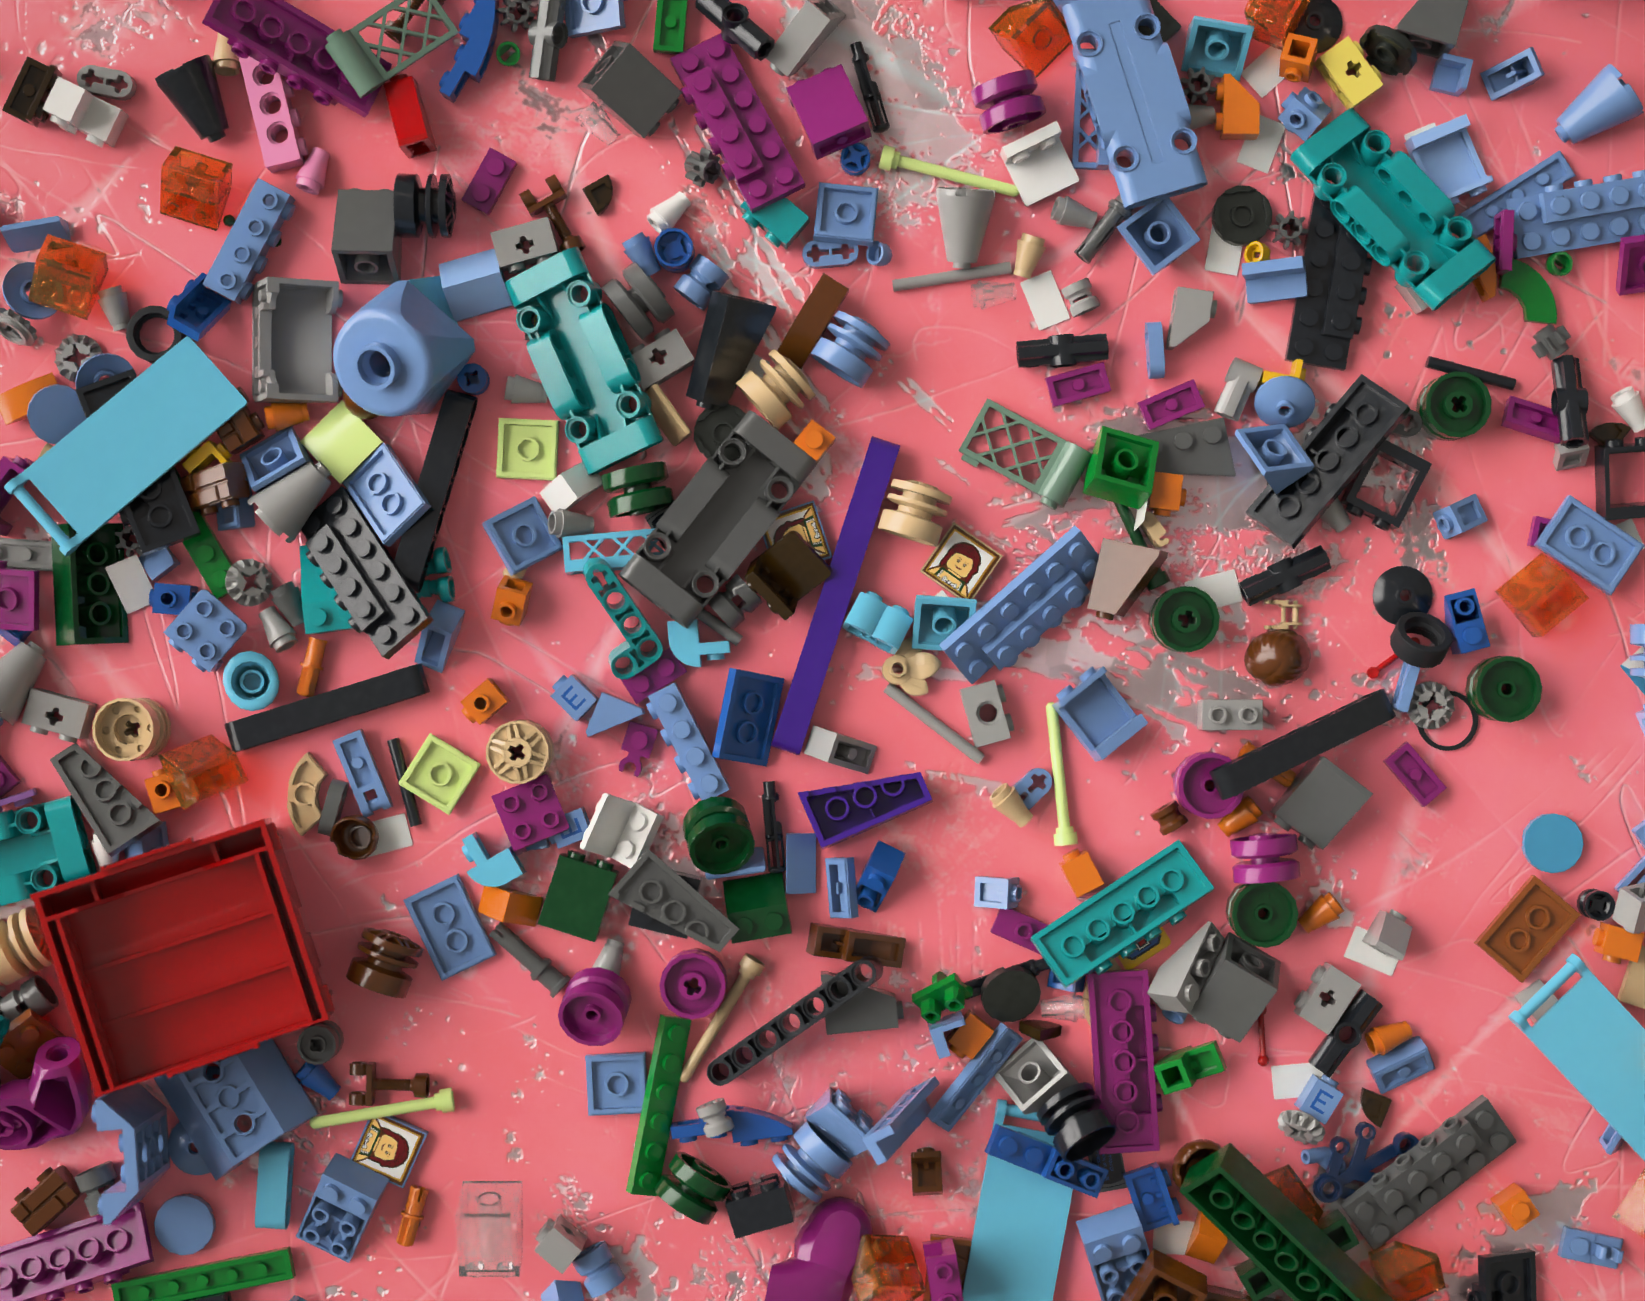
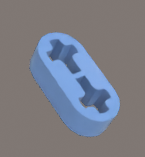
M812 240L804 246L802 257L804 263L812 269L849 266L857 260L859 248L858 245L847 244L849 249L854 250V253L849 254V259H843L842 254L832 255V251L841 250V243ZM813 247H818L819 252L829 251V255L820 256L819 262H813L812 257H807V254L812 252Z
M1145 322L1144 333L1148 379L1164 378L1165 356L1162 323Z
M1034 768L1028 771L1014 785L1019 795L1024 792L1028 794L1023 799L1028 810L1050 790L1052 777L1046 770ZM1034 774L1037 776L1044 774L1046 777L1043 780L1045 787L1041 789L1037 786L1030 792L1028 788L1034 782L1031 777Z

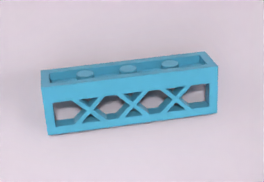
M655 528L563 536L565 573L568 575L583 574L584 565L589 559H592L590 557L594 552L600 556L597 558L604 559L613 571L622 570L635 554L627 548V545L634 537L642 536L644 539H647V536ZM619 538H628L624 543L618 540ZM613 539L621 547L613 556L605 557L597 548L604 540ZM654 540L650 542V551L653 547L660 551L653 552L652 554L654 555H661L665 552L661 547L657 545L659 540ZM587 541H597V543L592 546ZM583 542L591 550L583 559L571 560L570 543ZM623 550H626L630 555L620 554ZM595 569L592 572L595 573L600 571L598 569Z

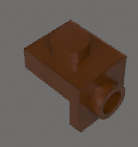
M924 1147L917 1149V1152H912L913 1196L943 1195L941 1151Z

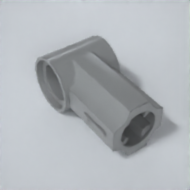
M1235 357L1224 380L1226 384L1220 394L1214 412L1229 420L1239 421L1250 393L1254 392L1260 380L1263 368Z

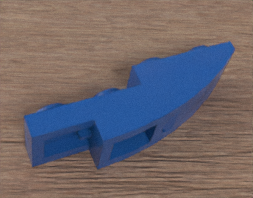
M474 0L475 5L470 14L468 12L465 13L459 23V29H461L459 34L467 43L466 45L462 44L458 48L454 57L456 63L451 71L447 70L443 74L439 83L441 87L439 91L442 96L455 103L468 78L480 83L487 69L497 38L499 24L497 9L499 8V0Z
M727 1105L725 1116L731 1117L734 1123V1128L729 1130L732 1131L733 1143L740 1142L741 1146H751L758 1144L759 1139L770 1138L771 1142H780L787 1140L788 1135H793V1123L777 1115L750 1107ZM700 1118L672 1122L670 1127L672 1139H679L681 1143L696 1141L697 1136L705 1135L703 1128L706 1122ZM727 1132L711 1138L713 1139L727 1136Z
M997 1123L984 1151L991 1156L1040 1174L1046 1179L1098 1198L1109 1171L1084 1158L1074 1162H1064L1054 1145Z

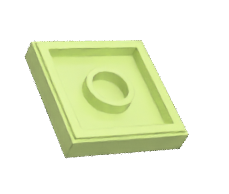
M499 418L496 478L553 481L557 477L560 421Z
M430 733L398 784L450 815L481 764Z

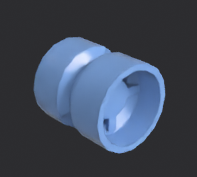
M698 254L689 266L690 273L683 274L673 287L689 302L704 311L709 305L712 291H720L729 279V276L708 258Z
M604 1240L580 1252L572 1262L577 1273L581 1276H587L583 1284L591 1298L605 1294L622 1283L626 1278L618 1263H610L613 1257L611 1255L612 1252Z

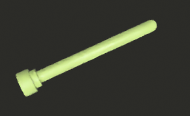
M883 146L879 169L890 171V168L896 170L897 167L980 189L996 190V193L1011 197L1019 195L1016 185L900 155L901 152L895 151V147Z
M1049 702L1046 705V716L1058 828H1056V834H1053L1054 846L1078 844L1077 832H1074V827L1070 826L1059 715L1052 706L1054 702Z
M452 1087L439 1089V1093H434L433 1097L316 1116L310 1119L309 1125L313 1129L435 1108L436 1111L442 1110V1113L455 1111Z

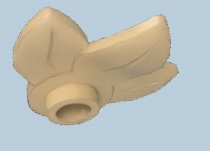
M911 637L903 640L896 654L885 660L882 666V674L887 682L893 685H900L907 694L921 696L929 692L925 679L933 676L941 667L942 662L933 654L922 652V649H912ZM900 665L903 672L901 674L894 673L892 666Z

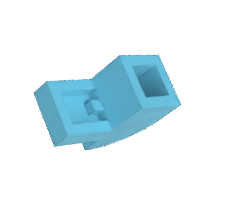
M695 619L688 629L676 621H667L668 640L671 651L682 663L692 667H702L701 655H707L708 661L725 659V653H731L730 641L700 643L698 619Z
M477 832L462 839L465 844L462 846L464 855L469 862L474 861L477 865L467 871V874L478 884L487 887H498L527 872L519 857L515 856L512 846L491 857Z

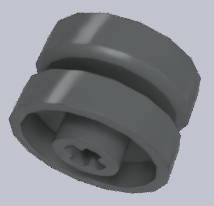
M633 262L623 270V277L631 289L627 291L621 282L614 278L601 288L636 334L643 340L654 332V325L646 315L648 311L658 322L663 324L673 317L675 312L665 300L666 296L649 275L647 276L636 262Z

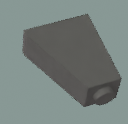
M821 971L822 984L837 974ZM838 981V991L843 995H847V984L843 981ZM869 986L825 1017L827 1035L899 1028L898 1020L904 1019L902 1001H896L894 993Z

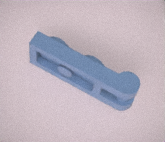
M360 729L333 740L332 742L362 815L369 817L374 815V811L383 808L386 810L393 807L392 799L386 790L363 730ZM374 789L377 797L368 800L365 792Z

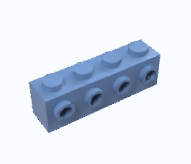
M258 178L202 285L239 305L242 300L246 301L254 288V285L251 284L257 273L261 274L268 262L266 255L270 247L274 248L281 238L282 232L279 230L284 220L289 221L295 211L296 205L293 204L295 199L290 194Z
M677 682L649 695L650 702L646 704L648 711L654 720L659 718L664 729L660 731L666 745L668 747L673 745L678 756L674 757L675 763L680 772H687L692 782L687 785L694 799L700 798L702 801L710 797H717L730 790L731 787L716 758L712 757L713 752Z

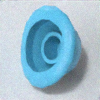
M246 651L238 653L229 659L223 672V685L231 702L239 708L249 711L264 709L273 702L278 694L280 683L278 672L267 657L257 652Z

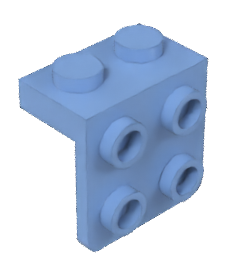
M200 590L163 633L170 638L168 642L180 652L185 651L193 658L191 662L203 672H206V670L208 672H215L224 663L221 659L246 632L247 624L208 590Z

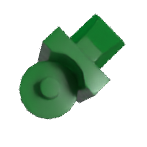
M937 972L932 976V985L912 994V1002L920 1008L921 1017L930 1024L941 1020V1011L948 1009L951 1012H957L965 1008V999L973 996V988L965 985L956 973L946 976L943 972Z

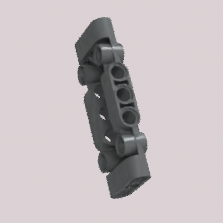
M749 410L714 455L707 459L657 522L656 528L618 575L677 623L688 629L722 584L728 581L780 515L779 512L816 467L817 463L772 425ZM729 446L735 447L739 451V459L735 461L726 459L724 449ZM772 485H783L787 491L786 497L782 499L774 497L771 492ZM653 540L662 541L666 547L665 552L661 555L652 554L649 550V543ZM701 577L709 578L713 584L712 591L708 593L699 591L697 580Z

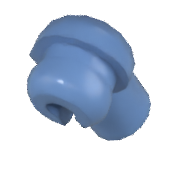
M1326 1146L1304 1149L1301 1152V1160L1306 1165L1318 1163L1327 1170L1332 1151L1330 1147ZM1344 1159L1342 1161L1339 1173L1344 1171L1346 1168V1162L1344 1161Z

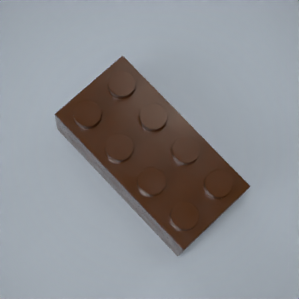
M1153 1248L1120 1301H1204L1208 1295L1207 1276Z

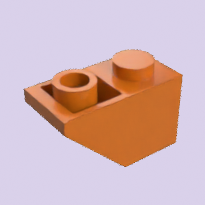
M1224 73L1221 83H1216L1215 100L1220 101V113H1216L1215 131H1220V140H1256L1260 131V103L1231 74Z

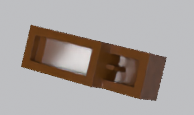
M823 273L777 352L789 358L799 369H802L810 353L825 333L834 315L848 295L849 289Z
M811 922L806 952L813 956L842 959L848 962H856L865 956H874L881 961L883 966L901 968L906 938Z

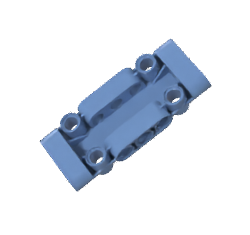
M1076 0L1063 6L1061 10L1073 44V57L1080 66L1078 67L1080 84L1102 150L1107 152L1109 171L1115 177L1124 209L1137 208L1206 186L1208 181L1196 147L1197 136L1190 128L1191 114L1169 45L1166 41L1163 42L1160 34L1161 23L1158 17L1154 15L1150 0ZM1138 27H1149L1152 31V35H1142L1139 32ZM1090 43L1094 46L1095 51L1087 53L1082 50L1080 44ZM1182 139L1186 141L1188 149H1178L1174 140ZM1117 157H1127L1131 162V166L1121 167L1117 162Z

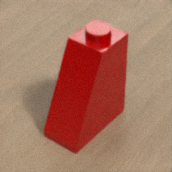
M407 74L392 77L390 79L391 82L384 84L400 149L409 159L437 151L417 81L412 75L408 76Z

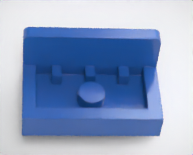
M203 272L195 280L190 279L185 285L183 292L179 296L174 295L167 305V311H169L167 325L197 342L230 310L232 302L202 285L207 276Z
M1157 1162L1123 1173L1132 1203L1144 1232L1170 1223L1174 1226L1180 1224L1177 1216L1182 1214L1177 1198L1170 1197L1167 1187L1172 1186L1166 1168L1161 1170Z

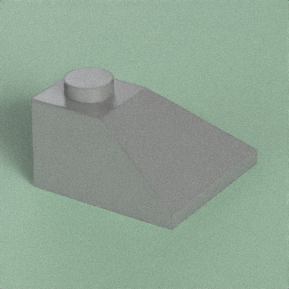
M1033 1038L1029 1039L1012 1054L994 1075L1025 1115L1038 1112L1042 1105L1052 1096L1067 1087L1078 1084V1081L1043 1041H1037Z

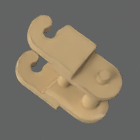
M1146 512L1145 520L1140 525L1143 532L1153 546L1162 547L1169 543L1168 538L1160 540V537L1165 535L1166 530L1152 512Z
M1264 600V604H1279L1281 608V622L1279 625H1264V629L1283 630L1288 629V625L1293 626V629H1298V626H1303V623L1299 622V608L1303 607V604H1298V601H1293V604H1289V600ZM1286 608H1292V622H1286Z

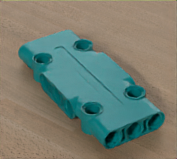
M1351 107L1301 144L1289 159L1312 182L1315 195L1321 200L1330 202V209L1333 215L1380 265L1384 267L1391 266L1395 271L1396 281L1403 287L1411 288L1432 311H1435L1484 273L1497 258L1479 239H1475L1472 236L1473 226L1468 219L1461 216L1454 217L1455 207L1451 200L1415 162L1402 151L1393 153L1389 149L1391 142L1388 135L1380 130H1371V126ZM1408 266L1413 267L1417 272L1412 271Z
M579 247L566 249L504 282L513 306L518 312L516 315L517 326L521 331L527 333L530 339L526 344L529 356L553 410L561 420L566 421V437L571 442L576 443L578 453L588 475L604 471L663 442L664 439L650 410V397L641 390L639 385L641 376L614 313L602 301V288L597 282L593 281ZM583 287H585L588 292V297L585 301H583V299L581 298V290ZM533 313H535L538 318L535 327L531 322V316ZM631 397H634L637 402L635 411H632L629 405ZM581 422L585 424L587 429L585 436L579 430Z
M72 795L19 810H9L0 813V906L29 899L31 894L97 873L81 810ZM30 812L37 816L38 822L35 827H31L27 821ZM46 870L50 871L53 875L54 880L51 885L46 884L43 880V874Z

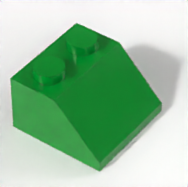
M1102 426L1087 466L1083 494L1140 510L1152 494L1159 442Z

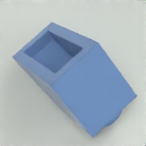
M437 599L429 613L434 621L421 632L414 662L422 663L423 666L442 673L461 630L465 610Z

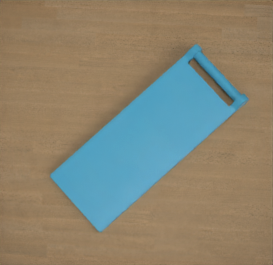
M186 336L21 474L11 479L4 486V489L10 495L14 494L59 544V550L65 557L69 556L92 534L229 421L248 403L190 337ZM29 480L77 532L75 536L69 538L23 487Z
M1572 953L1566 959L1567 963L1518 1011L1514 1010L1508 1018L1645 1162V1029L1593 975L1585 963ZM1577 972L1582 978L1531 1027L1527 1019Z
M997 1099L992 1132L997 1123L1054 1145L1053 1140L1055 1136H1049L1044 1131L1003 1124L1005 1115L1040 1121L1036 1116L1038 1112L1025 1115L1017 1105L1007 1104V1100ZM989 1154L987 1155L962 1290L963 1301H1053L1072 1198V1188L1046 1179L1040 1174Z

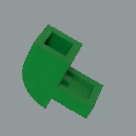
M1214 1040L1195 1047L1190 1045L1174 1051L1161 1058L1153 1068L1164 1095L1192 1087L1198 1079L1224 1072L1227 1066L1218 1043Z

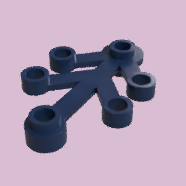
M1367 1122L1358 1123L1355 1128V1134L1358 1139L1348 1169L1339 1173L1343 1158L1350 1151V1143L1343 1137L1336 1136L1329 1143L1332 1155L1325 1173L1318 1175L1314 1180V1195L1325 1203L1334 1202L1339 1198L1346 1199L1356 1191L1346 1187V1184L1353 1180L1367 1183L1376 1174L1371 1172V1170L1397 1155L1406 1153L1418 1144L1419 1140L1409 1132H1400L1395 1135L1392 1144L1365 1158L1370 1141L1376 1135V1130L1374 1126ZM1368 1127L1369 1133L1366 1136H1362L1363 1129ZM1406 1138V1145L1400 1148L1401 1141ZM1343 1142V1148L1337 1151V1144ZM1330 1182V1188L1327 1191H1323L1324 1185Z

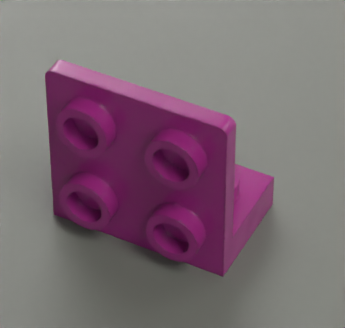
M548 774L541 775L527 783L519 784L491 796L515 856L527 852L526 847L569 830V824Z

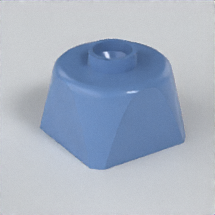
M408 280L394 282L375 296L344 324L335 339L333 363L341 387L364 410L385 417L430 414L474 354L475 344L474 339L415 286Z

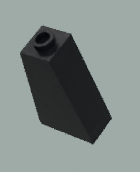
M712 291L686 393L687 397L697 400L696 406L713 410L714 405L724 407L728 405L737 387L736 382L742 378L776 312V306L754 299Z

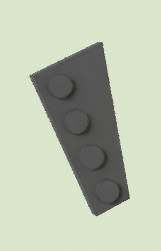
M1224 417L1137 435L1159 442L1155 472L1202 476H1236Z
M77 743L72 744L50 759L104 849L111 857L163 824L159 818Z
M649 849L644 852L607 894L718 952L725 947L739 930L736 925Z

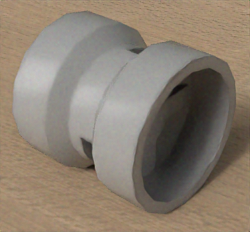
M1089 278L1079 280L1061 289L1064 299L1070 302L1069 310L1073 318L1100 306L1097 297L1092 295V285Z
M724 1098L709 1101L696 1108L698 1117L706 1122L703 1128L706 1138L718 1136L734 1128L732 1118L725 1116L727 1105Z

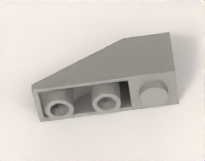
M1208 921L1158 968L1147 994L1161 1010L1191 1013L1225 940L1212 922Z

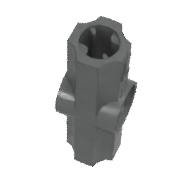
M539 0L537 19L531 22L528 29L529 42L533 45L529 78L554 82L556 79L559 49L566 45L568 39V29L565 23H563L566 0Z

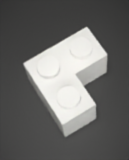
M59 76L42 108L51 115L49 120L59 125L58 127L74 135L77 130L87 134L85 140L101 148L104 143L112 147L115 146L129 117L122 109L93 96L86 89Z

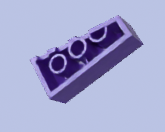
M921 772L798 792L823 850L933 802Z

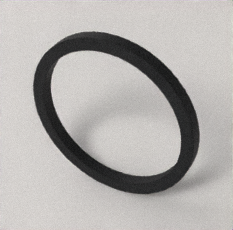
M1455 691L1449 692L1452 696L1462 699L1468 705L1473 718L1471 731L1462 742L1453 746L1438 745L1429 739L1423 728L1418 726L1419 733L1425 742L1439 750L1451 751L1465 746L1470 742L1477 730V713L1469 704L1468 698ZM1433 695L1429 701L1422 703L1423 707H1426L1434 699Z

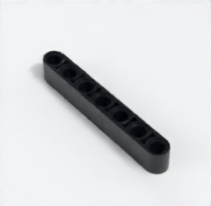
M447 389L417 484L431 507L402 535L394 560L415 593L418 594L425 581L478 398L475 396Z
M422 663L235 720L224 724L232 752L236 753L429 693L430 689Z
M1380 689L1211 770L1209 773L1221 800H1226L1395 718L1396 715L1385 690Z
M865 956L845 968L714 1059L707 1068L708 1079L717 1086H723L745 1073L878 981L883 974L881 961L874 956ZM862 964H867L871 967V978H866L862 975ZM838 981H843L847 984V995H843L838 991ZM814 997L820 998L823 1001V1011H818L814 1007ZM790 1014H794L799 1018V1028L791 1025L789 1020ZM767 1030L772 1031L775 1034V1044H772L767 1040ZM743 1047L751 1050L753 1054L752 1060H748L743 1056ZM720 1063L728 1067V1077L721 1074L719 1070Z

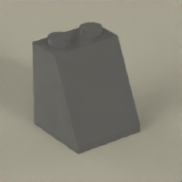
M1417 0L1394 29L1409 39L1417 53L1438 59L1443 53L1448 54L1456 46L1469 0Z
M620 41L613 42L577 86L633 134L641 138L650 137L656 132L660 126L658 121L665 113L669 114L676 108L679 103L678 97L682 94L680 89L630 43Z
M338 189L331 251L341 284L391 285L396 281H401L402 238L397 236L395 229L394 191L389 189Z
M1316 756L1306 763L1270 812L1276 816L1274 822L1287 832L1292 828L1299 833L1298 840L1311 850L1315 846L1323 850L1369 800L1373 793L1327 758Z
M1229 932L1190 1015L1197 1022L1206 1023L1215 1028L1223 1037L1234 1039L1240 1043L1278 991L1281 961Z

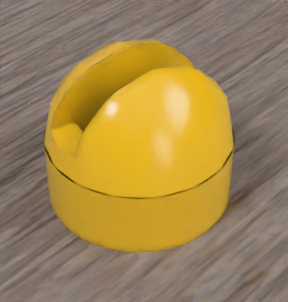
M1253 241L1245 249V261L1250 263L1270 260L1271 250L1266 244ZM1256 253L1261 254L1259 258H1255Z

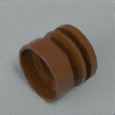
M364 928L361 935L369 942H358L357 947L367 954L368 957H353L346 978L368 990L390 997L406 998L413 979L402 971V968H417L419 963L409 956L421 957L424 951L423 947L412 942L408 937L390 930Z

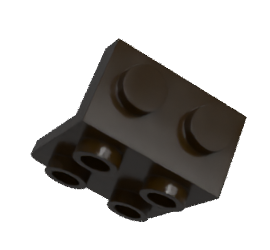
M27 56L2 111L36 128L40 122L44 124L49 117V113L42 108L57 77H62L63 74L58 67L52 64L49 67Z
M790 531L750 562L744 579L753 592L759 593L767 601V605L773 613L779 614L784 620H787L794 614L798 601L829 578L832 569L798 532Z

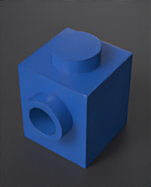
M155 583L154 589H151L149 594V605L153 607L152 613L179 615L195 597L198 587Z

